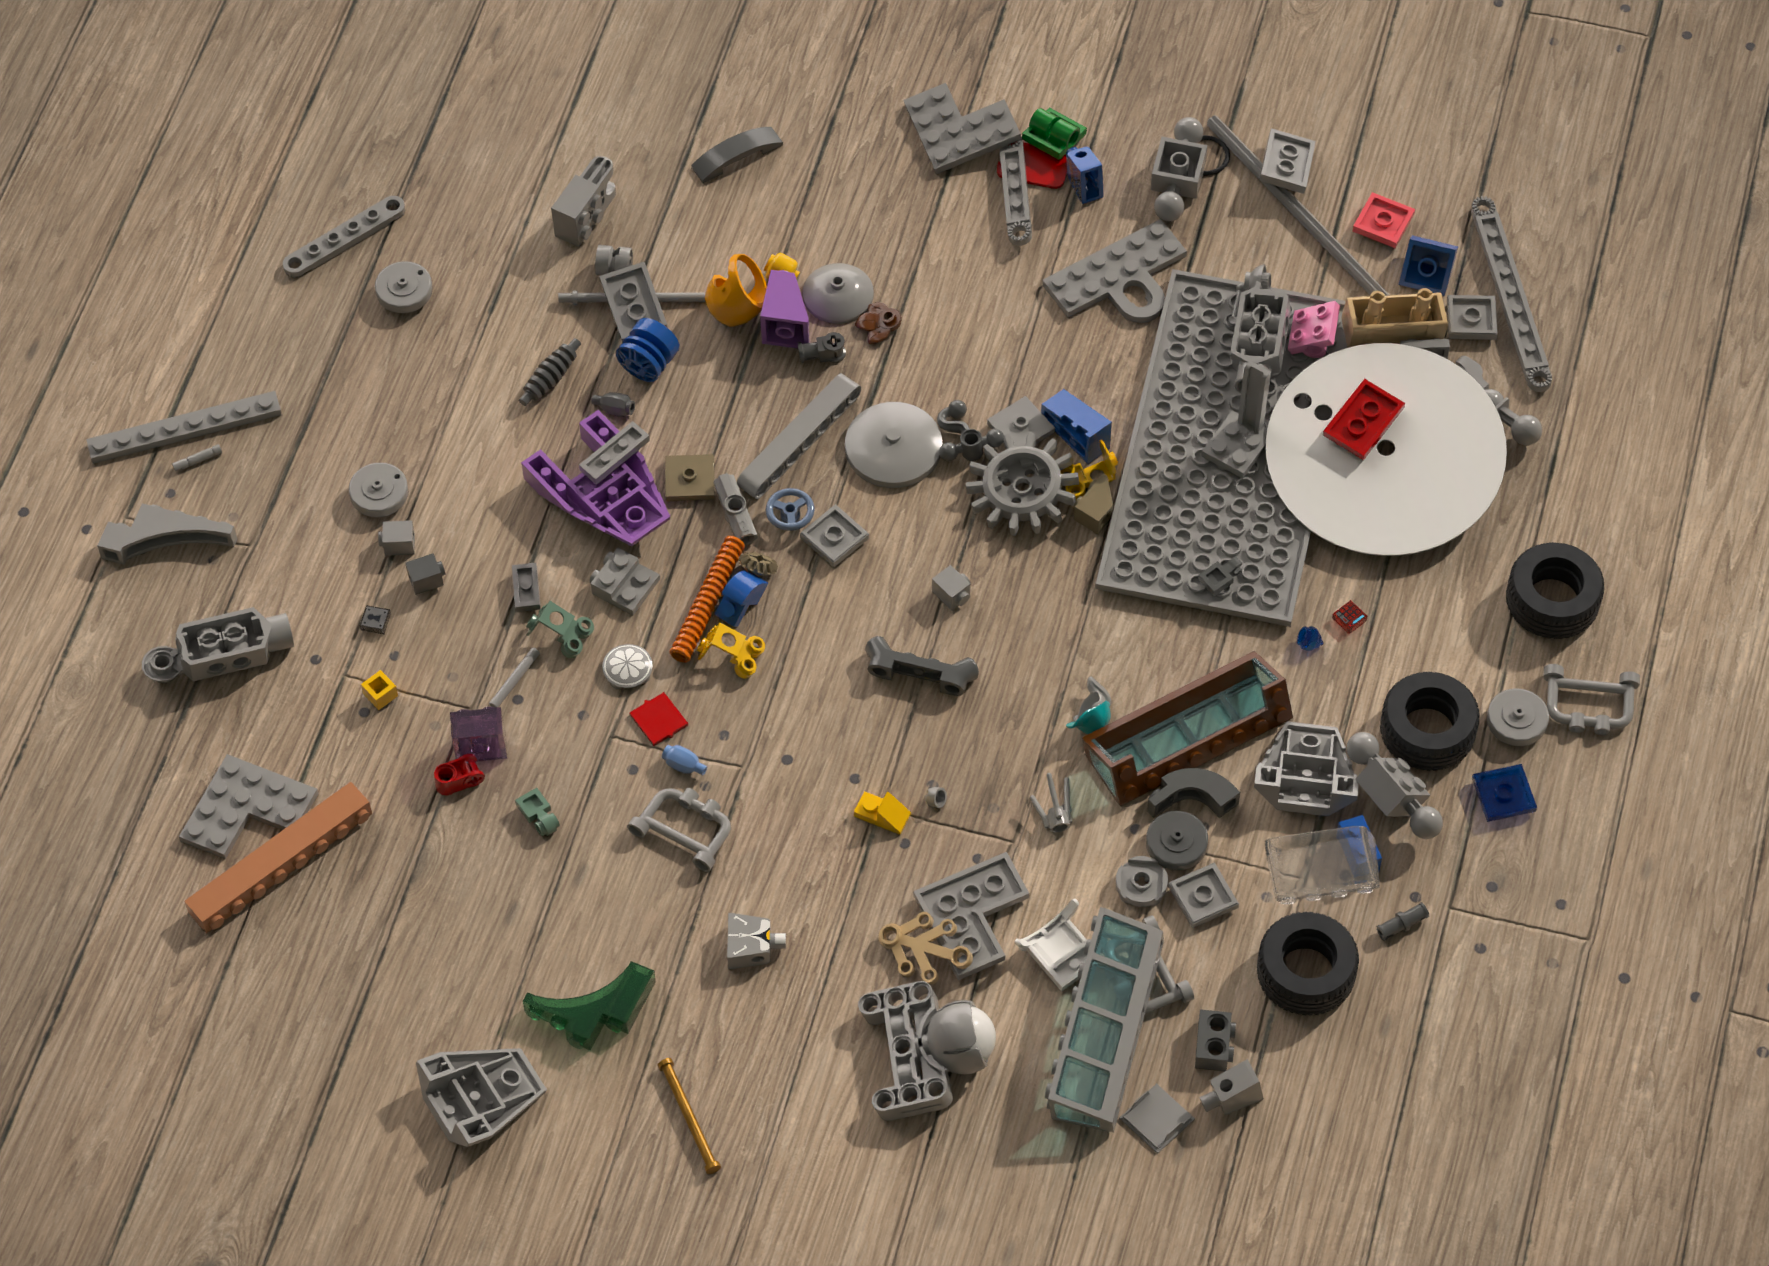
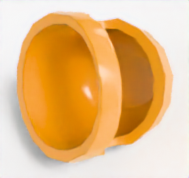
M734 254L729 260L728 278L721 275L713 276L705 292V302L710 314L717 321L729 327L739 326L748 323L762 311L767 285L760 268L747 255ZM737 260H741L749 267L755 279V285L748 294L739 279L736 265Z

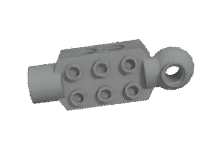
M252 607L179 624L175 638L177 648L158 646L149 650L143 657L142 670L151 680L167 683L180 674H185L192 681H197L265 665L268 663L271 652L294 647L287 614L284 613L265 618Z

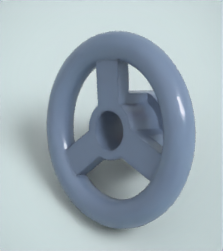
M794 488L777 491L769 498L766 504L768 520L775 527L787 531L798 530L806 526L813 518L815 511L811 497L804 491ZM790 495L800 498L793 503L778 501V499ZM807 505V513L800 520V508ZM773 508L780 510L781 521L775 517Z

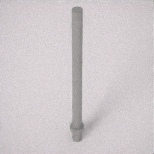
M578 291L558 293L559 303L578 305V302H608L605 293H578ZM656 293L659 302H705V293Z

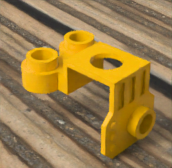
M1099 440L1103 461L1083 469L1081 463L1075 465L1073 463L1071 466L1060 471L1061 474L1064 472L1078 473L1079 485L1066 486V492L1074 494V491H1080L1075 494V500L1086 494L1085 488H1088L1093 480L1090 474L1094 470L1103 471L1108 477V482L1116 480L1115 466L1118 465V461L1113 451L1109 453L1103 440Z
M719 623L707 633L706 638L700 641L697 647V651L700 652L698 660H701L708 649L714 645L732 655L730 662L735 664V673L740 678L747 679L755 673L757 668L752 658H757L764 652L765 643L758 636H752L745 640V635ZM723 634H731L734 637V646L728 647L723 644ZM753 642L756 643L759 646V648L754 647ZM744 662L750 666V669L745 667Z

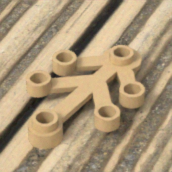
M928 912L919 913L916 918L901 926L893 923L883 926L879 932V942L884 948L892 949L898 962V971L904 977H911L915 973V966L911 961L907 960L902 946L912 949L922 971L921 977L929 985H933L938 981L939 974L931 967L925 953L950 960L959 969L969 967L973 961L972 953L964 946H957L952 950L930 943L943 935L953 936L956 933L957 925L951 919L943 920L940 925L915 938L907 936V934L920 927L922 929L932 927L934 920ZM924 917L929 918L926 924H921V920ZM952 924V929L945 931V926ZM896 934V938L893 941H889V936ZM963 955H966V956H967L966 961L963 962V963H960V962H959L960 957L963 956ZM910 965V970L903 972L904 966ZM930 972H933V973H934L933 978L930 979V980H927V979H926L927 974L930 973Z

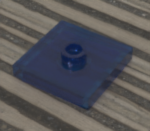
M1522 764L1472 775V781L1487 822L1537 811V805Z

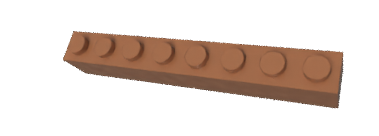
M349 782L186 899L184 902L188 913L206 934L212 929L219 928L226 919L233 914L240 913L252 900L259 899L265 894L266 890L275 884L283 882L287 875L295 869L305 866L313 856L323 853L331 843L337 839L344 838L356 825L366 822L370 815H372L370 802L352 782Z

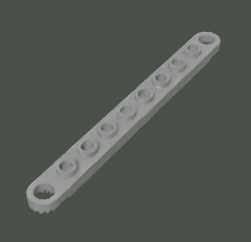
M1483 196L1481 198L1477 197L1472 203L1471 213L1527 384L1530 389L1536 392L1546 391L1551 386L1552 375L1499 214L1491 198L1488 199L1486 196L1485 198ZM1483 205L1488 207L1489 211L1480 212L1477 207ZM1536 376H1541L1546 381L1543 383L1541 382L1539 384V382L1536 383L1537 381H1534L1533 378Z

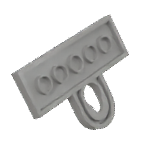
M1159 219L1043 279L1042 286L1068 318L1109 298L1123 317L1132 322L1146 323L1160 316L1165 301L1163 290L1151 275L1185 258L1187 251L1164 222ZM1130 286L1141 287L1146 293L1147 305L1145 307H1137L1127 299L1123 291Z

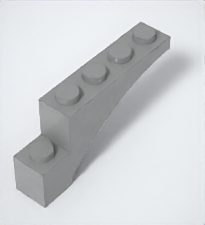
M142 503L132 527L124 523L108 522L97 547L101 559L125 564L126 560L134 556L171 545L210 543L234 547L237 535L234 526L227 522H216L208 520L203 516H191L179 510L171 511L163 509L158 505Z

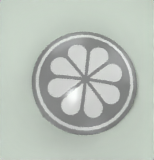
M633 644L620 645L610 650L605 656L602 665L604 676L615 689L632 688L647 683L653 667L649 653L642 647Z

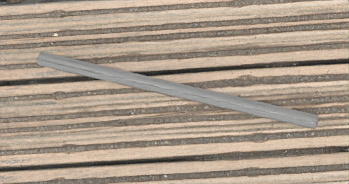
M1214 115L1209 118L1207 126L1259 179L1263 163L1218 116ZM1262 182L1369 295L1374 291H1381L1385 296H1389L1379 283L1288 189Z

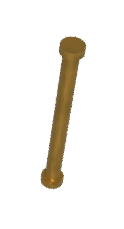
M672 1058L661 1060L657 1066L660 1071H663L705 1162L706 1166L704 1169L706 1173L713 1174L721 1169L719 1161L715 1160L673 1069L674 1062Z

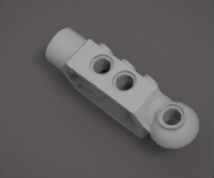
M1266 264L1256 267L1252 272H1246L1244 292H1241L1230 352L1233 369L1237 370L1235 388L1240 393L1242 390L1244 368L1248 361L1264 366L1271 372L1270 378L1271 375L1281 372L1291 314L1290 302L1287 294L1282 291L1271 290V273H1267Z

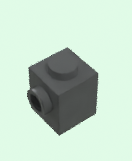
M434 553L405 562L407 574L415 595L444 586L442 576L446 575L445 569L441 561H436Z

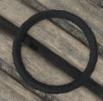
M1203 135L1201 140L1214 141L1225 151V160L1220 167L1203 172V175H1214L1221 172L1228 165L1230 160L1229 148L1222 140L1213 136Z

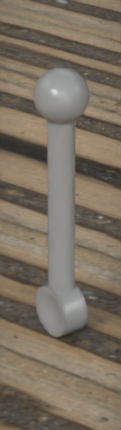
M1239 283L1236 287L1238 291L1232 316L1228 319L1230 326H1235L1240 295L1241 292H1244L1243 283Z

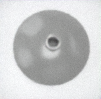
M844 263L828 264L816 269L809 275L803 286V301L807 310L819 320L833 324L848 323L858 319L859 316L868 311V305L872 304L874 297L873 284L867 274L853 265Z

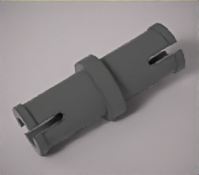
M1421 902L1405 912L1400 911L1396 913L1394 918L1376 926V930L1380 938L1385 941L1401 931L1406 932L1410 930V926L1428 918L1429 912Z

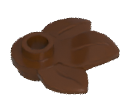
M875 302L869 304V312L859 316L855 322L857 328L869 331L868 344H876L887 339L891 331H895L900 327L902 316L897 309L888 308L884 303Z

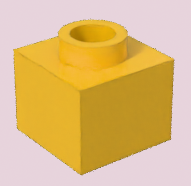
M381 670L361 684L363 695L378 710L398 697L396 685Z

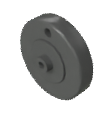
M1170 811L1163 813L1152 821L1147 830V851L1150 857L1155 859L1164 868L1170 870L1189 869L1197 865L1206 854L1208 847L1206 827L1197 817L1187 812Z

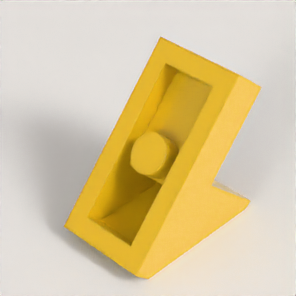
M864 791L854 810V817L901 835L911 815V812L889 792H886L884 798H880Z

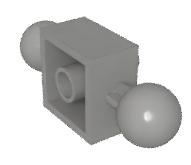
M1186 117L1177 122L1174 128L1175 139L1161 137L1152 171L1151 190L1163 192L1156 198L1154 210L1160 219L1168 222L1177 220L1184 211V202L1180 196L1197 199L1206 164L1207 145L1198 144L1203 137V127L1197 119L1192 117Z
M1367 732L1354 734L1347 743V754L1353 762L1361 765L1367 764L1366 768L1355 780L1386 816H1411L1410 828L1417 837L1421 839L1436 837L1442 830L1443 819L1435 808L1422 806L1430 796L1425 789V783L1410 772V766L1403 759L1381 758L1378 755L1379 743L1372 734Z

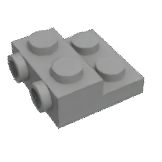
M617 548L614 553L609 552L605 556L603 568L592 573L590 577L591 591L593 595L634 615L660 581V574L639 564L637 557Z

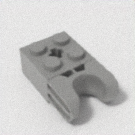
M597 156L592 159L581 176L575 175L551 207L555 237L579 247L584 240L589 238L594 225L602 220L604 211L616 195L615 184L609 181L614 171L613 163L609 158Z

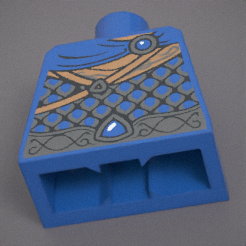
M1072 147L1066 152L1067 175L1081 203L1084 204L1103 198V169L1101 162L1089 147L1079 149Z

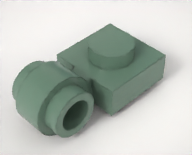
M537 787L515 800L516 806L529 823L537 819L534 826L541 836H549L557 831V827L560 826L559 821L553 813L547 814L551 811V806Z

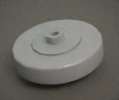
M402 261L393 263L385 267L378 274L375 281V291L379 303L387 310L396 313L416 311L423 307L432 295L433 286L430 274L424 267L414 262Z
M372 463L362 467L353 475L349 483V495L353 506L360 513L371 517H383L393 514L404 505L408 497V484L403 472L394 465Z
M1514 688L1500 692L1492 699L1487 712V724L1492 734L1500 741L1512 746H1526L1535 743L1544 735L1549 722V712L1544 701L1535 693L1525 689Z

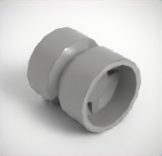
M598 245L595 260L596 275L601 276L632 266V248L618 247L614 250L609 245Z

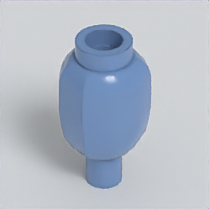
M667 745L662 753V759L666 760L667 765L679 772L692 773L695 771L704 775L708 767L699 763L695 753L680 745Z

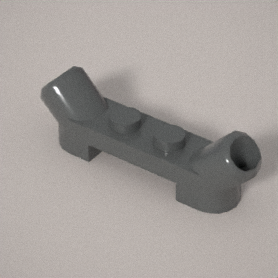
M881 636L871 638L865 647V651L871 659L867 668L868 672L875 677L892 681L894 673L940 683V693L961 696L964 694L966 684L976 680L979 675L976 662L969 657L951 665L934 658L926 659L909 652L893 651L884 637Z

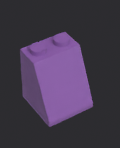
M771 270L760 315L762 344L798 348L797 342L802 344L810 343L809 318L795 273L785 270Z

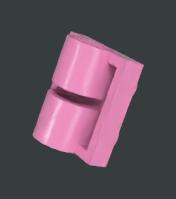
M1336 301L1295 310L1288 343L1289 352L1292 355L1303 352L1311 358L1325 356L1327 346L1334 345L1340 305Z

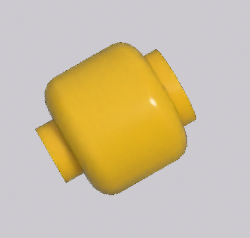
M778 253L776 256L772 254L763 270L766 272V279L768 280L771 270H785L795 273L796 279L800 274L797 271L798 262L783 253Z

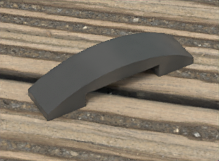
M772 127L751 129L717 144L700 156L691 165V168L701 182L705 183L722 175L724 167L758 151H761L764 155L783 146V142Z

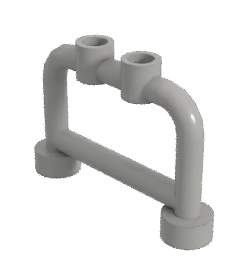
M1549 664L1544 667L1543 678L1548 681L1547 709L1549 715L1558 723L1568 724L1571 732H1583L1584 726L1595 727L1594 732L1598 735H1607L1610 733V729H1622L1632 721L1634 714V689L1640 686V675L1638 673L1623 672L1620 674L1619 683L1564 678V668L1558 664ZM1558 688L1624 694L1623 716L1619 719H1610L1607 715L1590 717L1579 712L1563 714L1557 709Z
M686 788L684 793L676 789H664L653 797L640 817H633L627 828L633 835L639 838H643L649 829H652L696 852L697 854L692 860L694 865L704 872H709L715 864L714 855L730 833L731 823L728 817L719 811L721 806L715 800L708 799L704 804L697 800L699 795L691 788ZM674 799L683 808L693 809L699 812L703 818L709 821L715 820L721 825L719 832L708 847L652 818L664 800Z
M1153 915L1142 919V923L1160 929ZM1134 928L1128 931L1142 935H1148L1147 932L1140 930L1138 928ZM1125 935L1111 938L1104 946V957L1119 962L1114 956L1115 948L1132 940L1125 939ZM1160 956L1157 972L1168 993L1148 1001L1146 1013L1180 999L1183 1003L1195 999L1189 982L1184 980L1175 984ZM1105 964L1102 965L1107 979L1115 978L1118 984L1113 987L1119 1001L1125 999L1129 1005L1133 988L1131 983L1127 981L1123 971Z

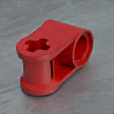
M465 754L455 760L437 766L434 771L437 792L448 796L482 783L485 775L476 764V756L474 754ZM444 778H450L448 781H442Z

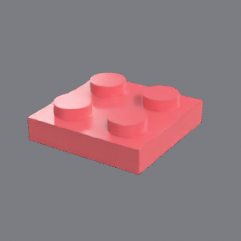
M1372 192L1353 225L1352 232L1396 249L1415 214V209Z

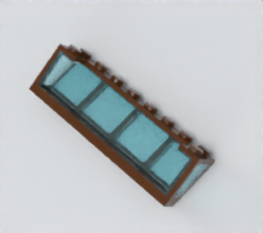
M1253 651L1082 737L1086 757L1116 802L1122 806L1161 786V778L1165 775L1181 769L1196 768L1291 720L1293 714L1286 679L1259 654Z

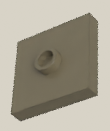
M714 454L665 456L666 501L715 500V486L713 483Z

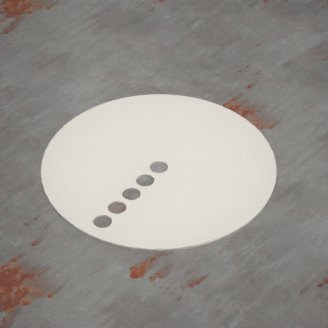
M1373 343L1358 345L1339 350L1314 362L1296 376L1283 391L1273 409L1267 428L1266 460L1272 483L1287 509L1299 522L1319 537L1337 546L1364 554L1380 556L1414 554L1433 549L1458 537L1475 524L1490 507L1500 488L1506 467L1507 449L1503 424L1495 405L1482 386L1465 370L1450 360L1433 352L1402 344ZM1365 378L1403 401L1405 408L1378 441V443L1385 440L1392 442L1395 446L1393 454L1389 456L1381 455L1377 451V443L1363 461L1324 437L1323 431ZM1299 394H1306L1311 398L1312 403L1308 408L1300 409L1295 406L1294 398ZM1321 405L1328 406L1332 410V416L1328 420H1319L1314 414L1315 409Z

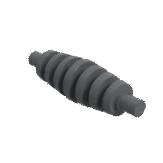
M574 338L568 345L562 344L551 355L546 357L545 361L538 365V368L529 378L528 383L523 387L525 393L519 399L523 406H527L531 400H539L556 383H559L562 376L565 375L567 369L571 366L572 361L577 357L575 351L581 345L578 339Z

